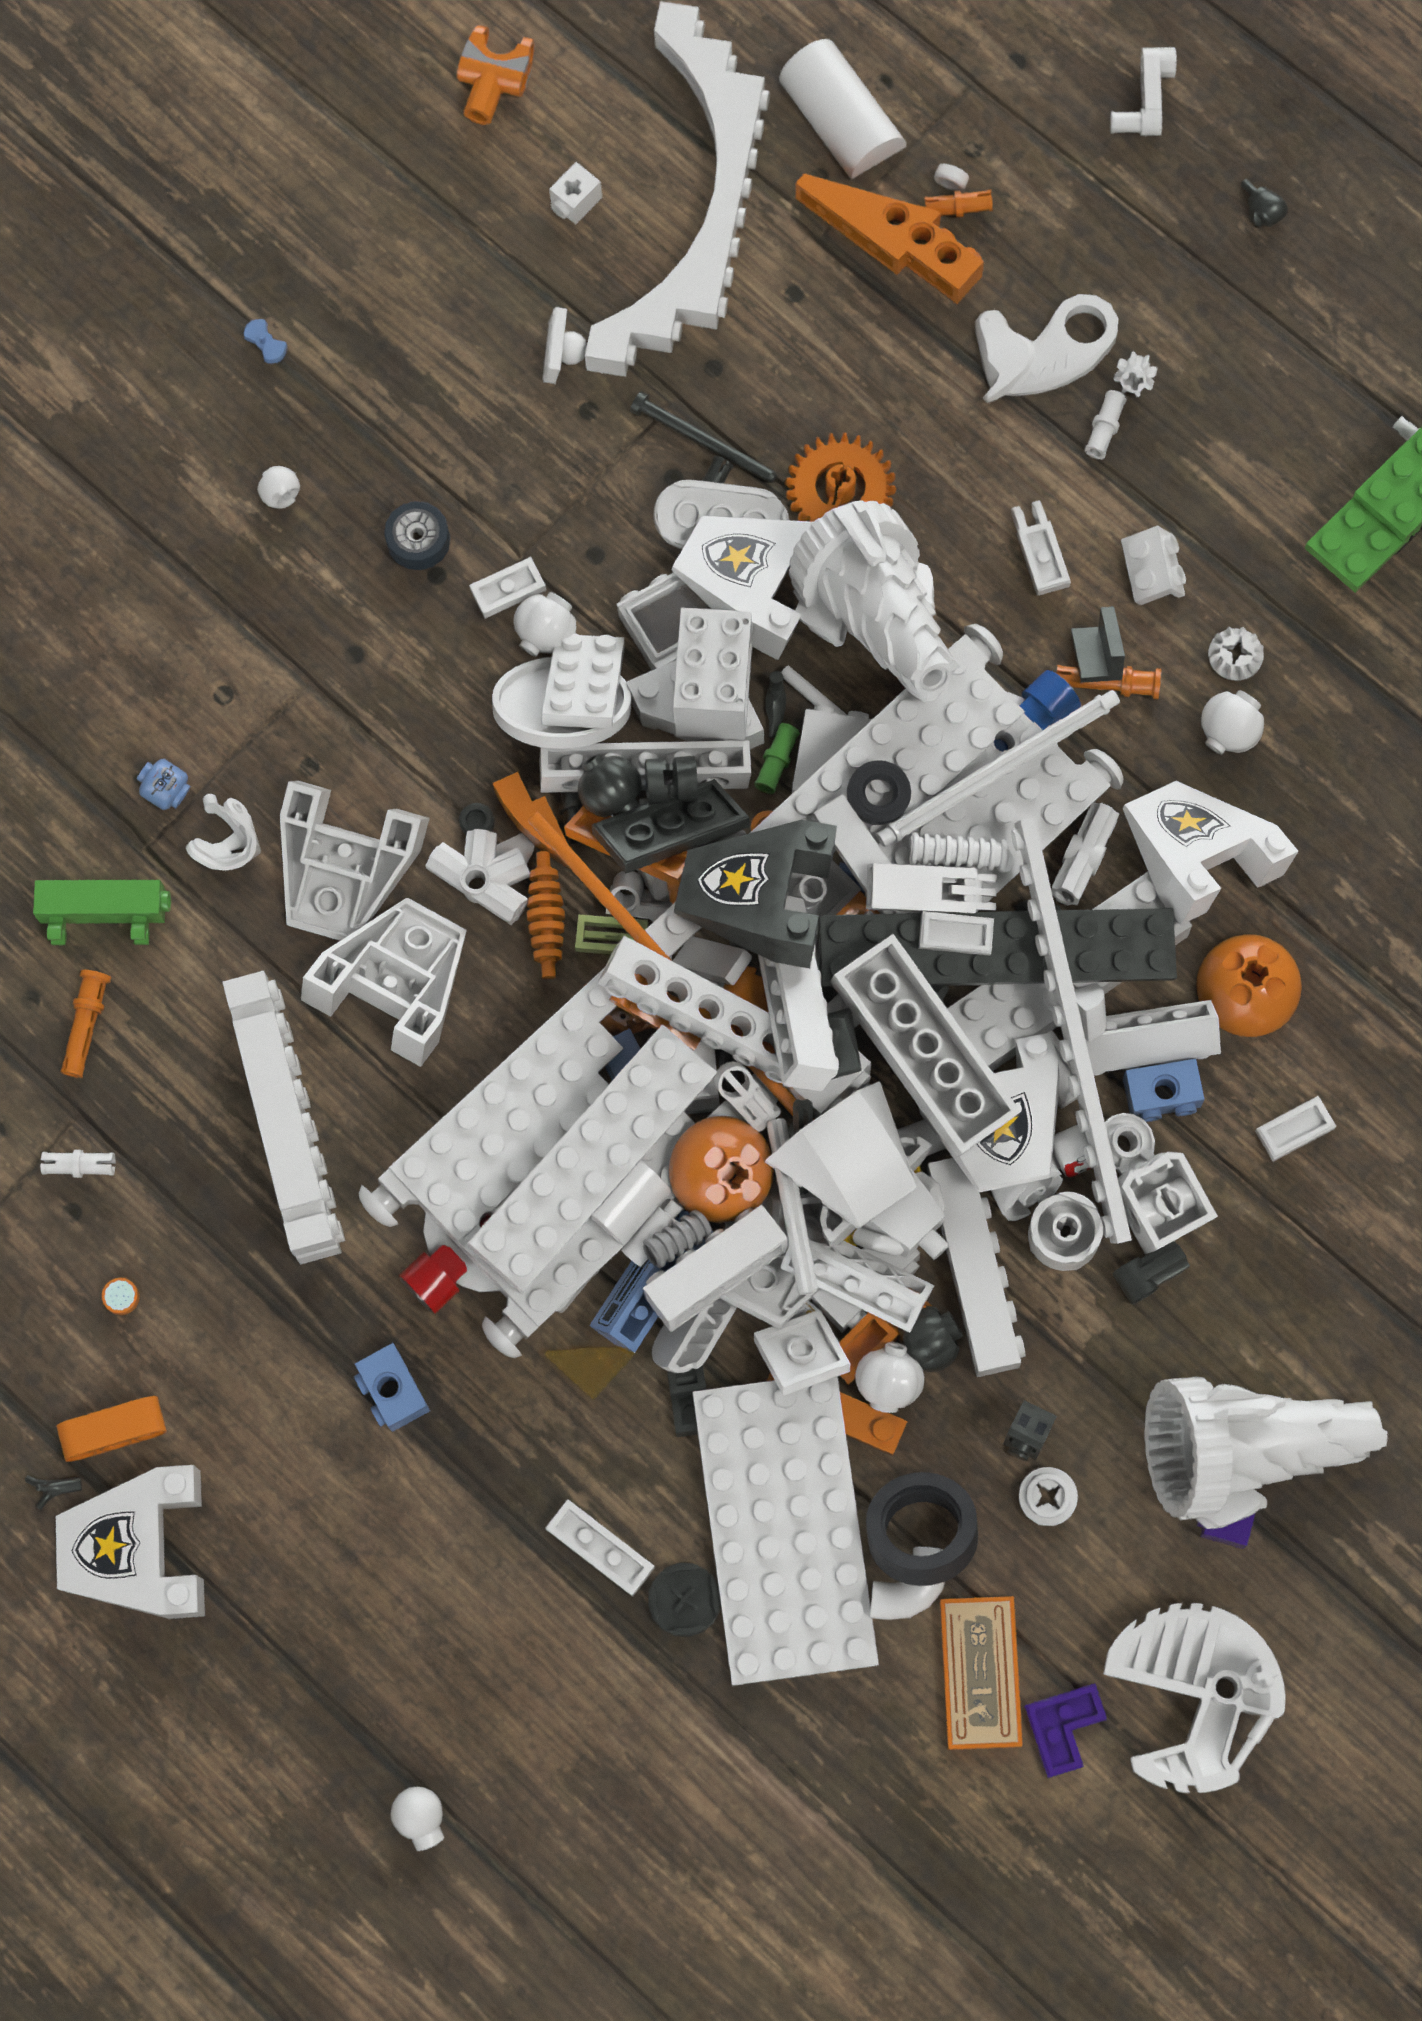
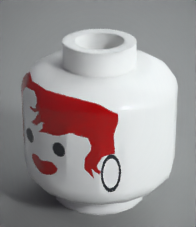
M1078 1125L1054 1135L1051 1164L1057 1167L1058 1170L1061 1169L1067 1177H1074L1093 1168L1087 1165L1084 1146H1088L1085 1131L1080 1132Z

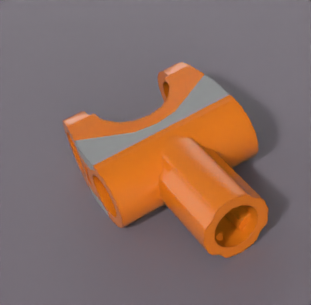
M483 25L475 27L465 45L457 71L458 81L473 85L464 109V115L468 119L481 125L490 124L502 93L522 97L531 73L534 57V39L524 37L521 43H518L511 52L496 54L486 47L489 38V28Z

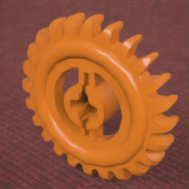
M846 432L843 433L840 443H837L833 434L830 433L828 445H824L819 437L816 438V450L805 444L804 453L806 458L798 453L795 454V462L799 467L789 465L788 472L794 478L787 477L785 479V485L793 489L787 490L786 498L795 501L790 504V510L793 512L801 511L798 514V521L810 520L809 522H814L818 518L823 517L826 512L850 502L855 496L856 490L854 470L860 474L865 483V493L860 501H877L879 504L884 503L891 507L893 499L887 496H892L896 493L895 485H889L894 482L895 473L885 474L891 468V461L887 460L885 463H880L883 458V450H879L872 455V441L864 448H861L860 435H857L854 442L849 444ZM826 470L828 472L826 473L825 492L829 499L827 504L823 503L816 491L817 480ZM845 475V482H843L842 485L838 487L837 500L835 505H833L836 499V486L840 484V481H843Z

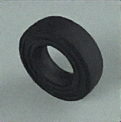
M882 760L867 762L860 766L851 776L847 786V800L862 821L873 825H885L889 822H894L906 811L911 800L910 782L903 770L891 762ZM873 780L887 782L893 792L891 801L883 806H876L870 803L865 794L867 784Z

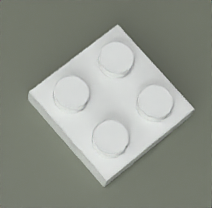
M821 1310L789 1320L780 1329L772 1326L754 1333V1342L783 1396L850 1372V1362Z

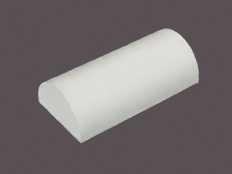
M822 39L805 46L782 69L780 83L851 180L906 147L904 138L831 40Z

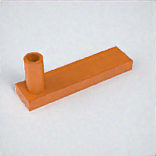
M582 806L564 826L566 836L610 856L592 834V824L612 816L600 817ZM687 851L639 869L667 882L669 898L672 904L677 899Z

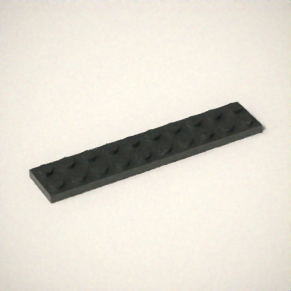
M1173 908L1056 911L1072 983L1174 981L1177 979ZM1029 911L976 912L974 914L945 913L994 918L990 956L918 949L921 913L820 915L818 918L821 988H834L830 983L834 974L892 934L895 935L930 986L1045 983L1043 972L1048 970L1045 956H1040L1038 953L1035 937L1040 935L1037 921L1031 920Z

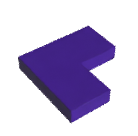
M1094 1683L1025 1705L1024 1708L1047 1778L1084 1767L1072 1731L1107 1720L1096 1684Z

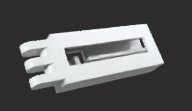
M872 863L867 865L866 910L973 914L976 913V910L996 911V903L982 902V896L996 897V889L983 888V882L995 883L997 882V875L977 874V868ZM942 883L962 884L949 886V895H962V900L942 899Z

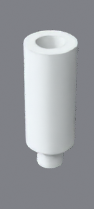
M673 1199L664 1209L658 1206L621 1251L641 1267L648 1259L643 1249V1240L647 1238L652 1239L653 1234L657 1232L662 1234V1229L667 1226L671 1228V1223L677 1221L675 1217L683 1208Z

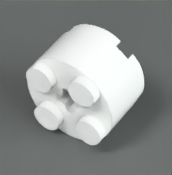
M1062 1192L1041 1201L1033 1213L1028 1230L1030 1250L1041 1263L1052 1269L1060 1271L1078 1270L1095 1255L1102 1239L1103 1223L1097 1208L1085 1196L1074 1192ZM1064 1225L1071 1228L1067 1238L1060 1235V1230L1063 1229Z

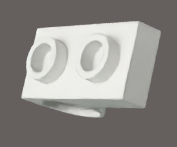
M634 871L618 873L610 888V892L633 917L647 918L654 922L673 905L670 902L669 895L655 901L650 891L644 889L642 877ZM620 890H629L633 895H625Z

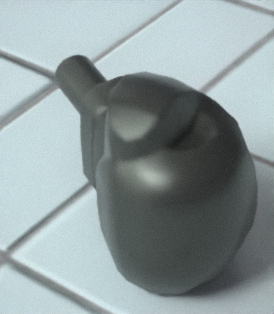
M1247 179L1241 182L1240 185L1251 195L1248 199L1250 206L1249 218L1254 225L1270 227L1286 216L1288 208L1281 196L1272 190H1268L1265 186L1256 189Z

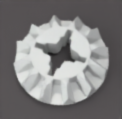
M1228 627L1225 631L1217 633L1212 640L1208 651L1209 661L1212 668L1220 676L1230 680H1244L1253 676L1261 667L1263 662V645L1260 644L1256 634H1251L1244 627L1240 629ZM1239 642L1241 643V652L1246 654V656L1240 655L1235 664H1232V653L1227 651V649L1233 650Z
M1043 1467L1032 1471L1023 1480L1019 1491V1503L1025 1516L1038 1525L1055 1526L1066 1521L1074 1512L1078 1500L1077 1489L1073 1480L1062 1470L1052 1467ZM1037 1485L1046 1491L1055 1489L1058 1486L1060 1487L1054 1497L1059 1508L1058 1510L1049 1503L1039 1507L1036 1506L1042 1497Z

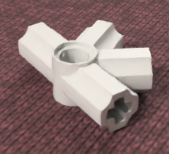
M483 829L467 831L464 856L444 842L436 846L425 865L426 869L464 893L469 901L480 904L508 924L512 925L519 919L524 912L528 899L510 886L529 878L530 872L518 848L495 858L497 834ZM475 878H482L486 881L484 886L479 889H471L468 887V884Z

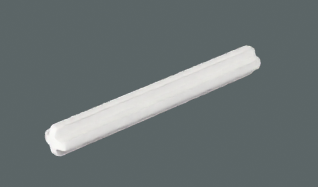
M774 1119L767 1123L772 1154L789 1140L785 1119ZM775 1167L797 1290L800 1295L812 1294L817 1292V1282L799 1187L793 1183V1179Z

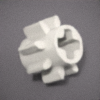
M1132 352L1131 357L1127 361L1119 359L1117 367L1120 371L1116 372L1114 381L1121 382L1123 387L1122 393L1128 391L1135 393L1139 397L1144 387L1148 390L1153 388L1154 381L1152 378L1156 376L1157 367H1150L1149 355L1145 357L1136 356V353Z

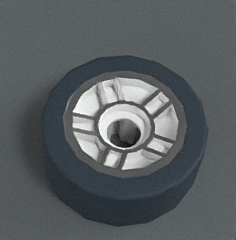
M413 501L402 504L391 513L386 521L384 531L390 555L399 565L407 569L424 570L431 568L442 561L449 550L451 537L446 519L438 508L427 502ZM417 532L418 535L423 537L420 540H414L413 533Z

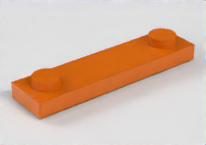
M771 1372L767 1381H774ZM840 1392L846 1436L893 1456L907 1421L890 1413L875 1410L869 1404Z

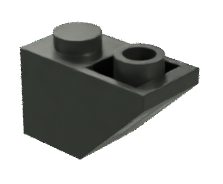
M1024 1400L1003 1443L1009 1447L1007 1452L1023 1461H1028L1029 1457L1036 1460L1057 1416Z

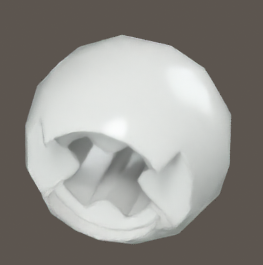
M274 466L267 469L262 474L263 477L257 488L262 501L269 507L278 509L290 506L294 503V498L300 489V483L296 474L283 466Z

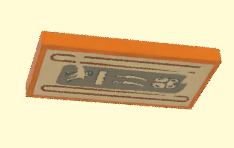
M1014 1596L940 1599L948 1750L1023 1747Z

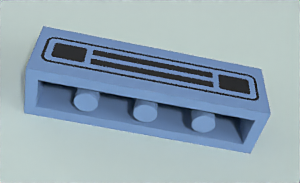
M681 1210L675 1219L680 1222L681 1217L689 1216L690 1213ZM703 1239L699 1245L693 1244V1250L696 1251L705 1245L706 1240ZM675 1256L671 1262L665 1261V1266L661 1268L654 1266L649 1259L641 1267L631 1261L589 1326L613 1344L635 1353L658 1318L657 1313L645 1299L643 1287L647 1285V1280L656 1272L661 1270L666 1272L675 1266L676 1260L679 1257Z

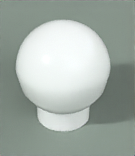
M411 1787L396 1797L391 1808L392 1823L401 1835L412 1839L417 1851L433 1847L444 1839L439 1827L443 1816L442 1806L435 1793L427 1788Z

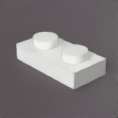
M531 557L469 585L484 618L516 605L533 595L546 591L545 583Z

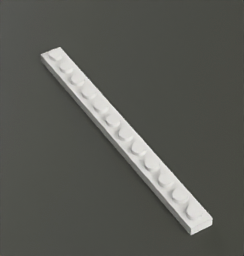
M1035 818L1021 819L1014 823L1015 830L1011 831L1012 842L1015 850L1021 851L1023 865L1019 866L1020 877L1023 885L1029 886L1031 900L1027 901L1028 911L1031 920L1037 921L1040 935L1035 937L1039 955L1045 956L1048 970L1043 972L1047 990L1053 991L1056 1005H1052V1016L1055 1025L1061 1026L1064 1040L1060 1041V1051L1065 1062L1069 1061L1072 1075L1068 1076V1085L1071 1095L1073 1097L1077 1096L1080 1110L1076 1111V1120L1080 1132L1085 1131L1088 1146H1084V1155L1088 1167H1093L1096 1181H1092V1190L1096 1202L1102 1203L1104 1216H1101L1103 1235L1105 1238H1110V1243L1118 1244L1131 1241Z

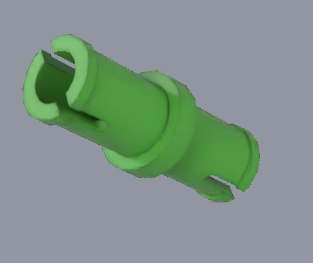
M785 723L779 724L770 749L765 750L763 755L765 761L754 783L758 790L767 794L775 793V788L784 768L789 767L791 762L789 755L800 734L799 730L794 726Z

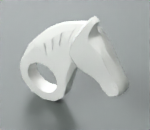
M1078 294L1062 302L1049 324L1035 341H1031L1009 328L1006 319L1000 311L991 310L980 314L975 321V332L984 373L990 386V390L983 397L985 402H992L1004 395L1020 396L1054 390L1092 371L1109 353L1116 342L1118 317L1111 304L1096 295ZM1091 313L1102 321L1105 332L1095 342L1079 343L1067 334L1064 325L1075 314Z

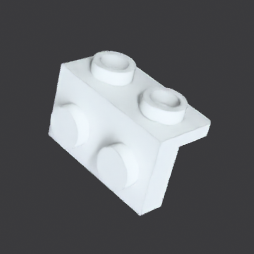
M1155 526L1121 539L1135 603L1143 605L1169 594L1178 598L1185 596L1183 584L1186 583V577L1182 567L1178 564L1176 553L1179 552V546L1172 533L1159 526Z

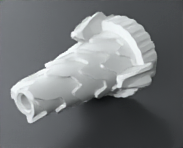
M862 500L834 508L826 512L823 517L815 520L811 527L804 531L801 539L793 549V555L790 557L789 564L791 567L789 569V576L795 589L793 592L799 600L795 611L802 614L799 620L806 624L812 632L827 642L832 643L835 647L844 644L848 631L872 653L882 668L885 670L889 668L912 695L925 703L938 699V694L948 686L951 675L960 666L938 636L941 629L932 617L937 615L934 605L933 577L928 565L918 562L920 553L916 538L899 514L884 503L879 504L877 501L864 502Z
M1192 1377L1162 1380L1151 1391L1150 1400L1146 1408L1145 1450L1152 1485L1165 1511L1169 1512L1172 1517H1178L1179 1520L1196 1519L1205 1528L1213 1529L1225 1527L1254 1514L1259 1509L1266 1508L1267 1499L1254 1489L1262 1488V1485L1290 1480L1293 1476L1324 1473L1323 1467L1360 1462L1370 1456V1451H1377L1386 1446L1387 1431L1382 1428L1379 1414L1372 1407L1371 1401L1344 1404L1342 1400L1335 1399L1298 1401L1291 1398L1257 1394L1231 1385H1217L1213 1389V1385L1207 1382L1205 1378Z

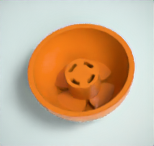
M1253 934L1234 936L1216 945L1204 958L1199 968L1196 982L1199 1002L1212 1001L1219 1017V1027L1231 1034L1244 1037L1267 1035L1285 1025L1298 1007L1302 990L1300 972L1291 954L1276 941Z
M714 1116L703 1119L692 1125L682 1134L672 1151L669 1163V1179L673 1193L681 1206L689 1213L697 1210L709 1222H733L743 1211L749 1208L755 1210L766 1199L774 1178V1168L765 1163V1160L772 1155L771 1149L760 1132L739 1118ZM736 1174V1177L734 1178V1180H733L732 1182H730L729 1180H731V1179L734 1177V1175Z

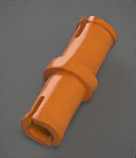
M991 189L970 193H961V190L954 191L953 195L925 197V208L939 211L941 216L956 215L957 218L963 217L964 213L993 211Z

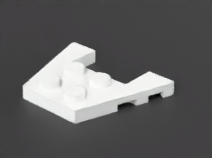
M736 1222L725 1223L724 1231ZM784 1252L720 1297V1299L780 1329L815 1293L800 1295L798 1293L795 1275L780 1268L786 1252Z

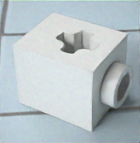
M577 162L549 189L553 211L563 219L567 217L575 224L602 198L601 182Z

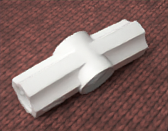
M1093 802L1078 834L1073 835L1063 857L1061 870H1059L1051 888L1052 895L1058 902L1067 906L1072 904L1078 905L1091 875L1095 876L1107 849L1105 845L1119 817V813L1113 810L1112 807L1103 803Z

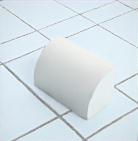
M640 1160L594 1212L591 1219L624 1247L667 1198L671 1190L650 1167Z

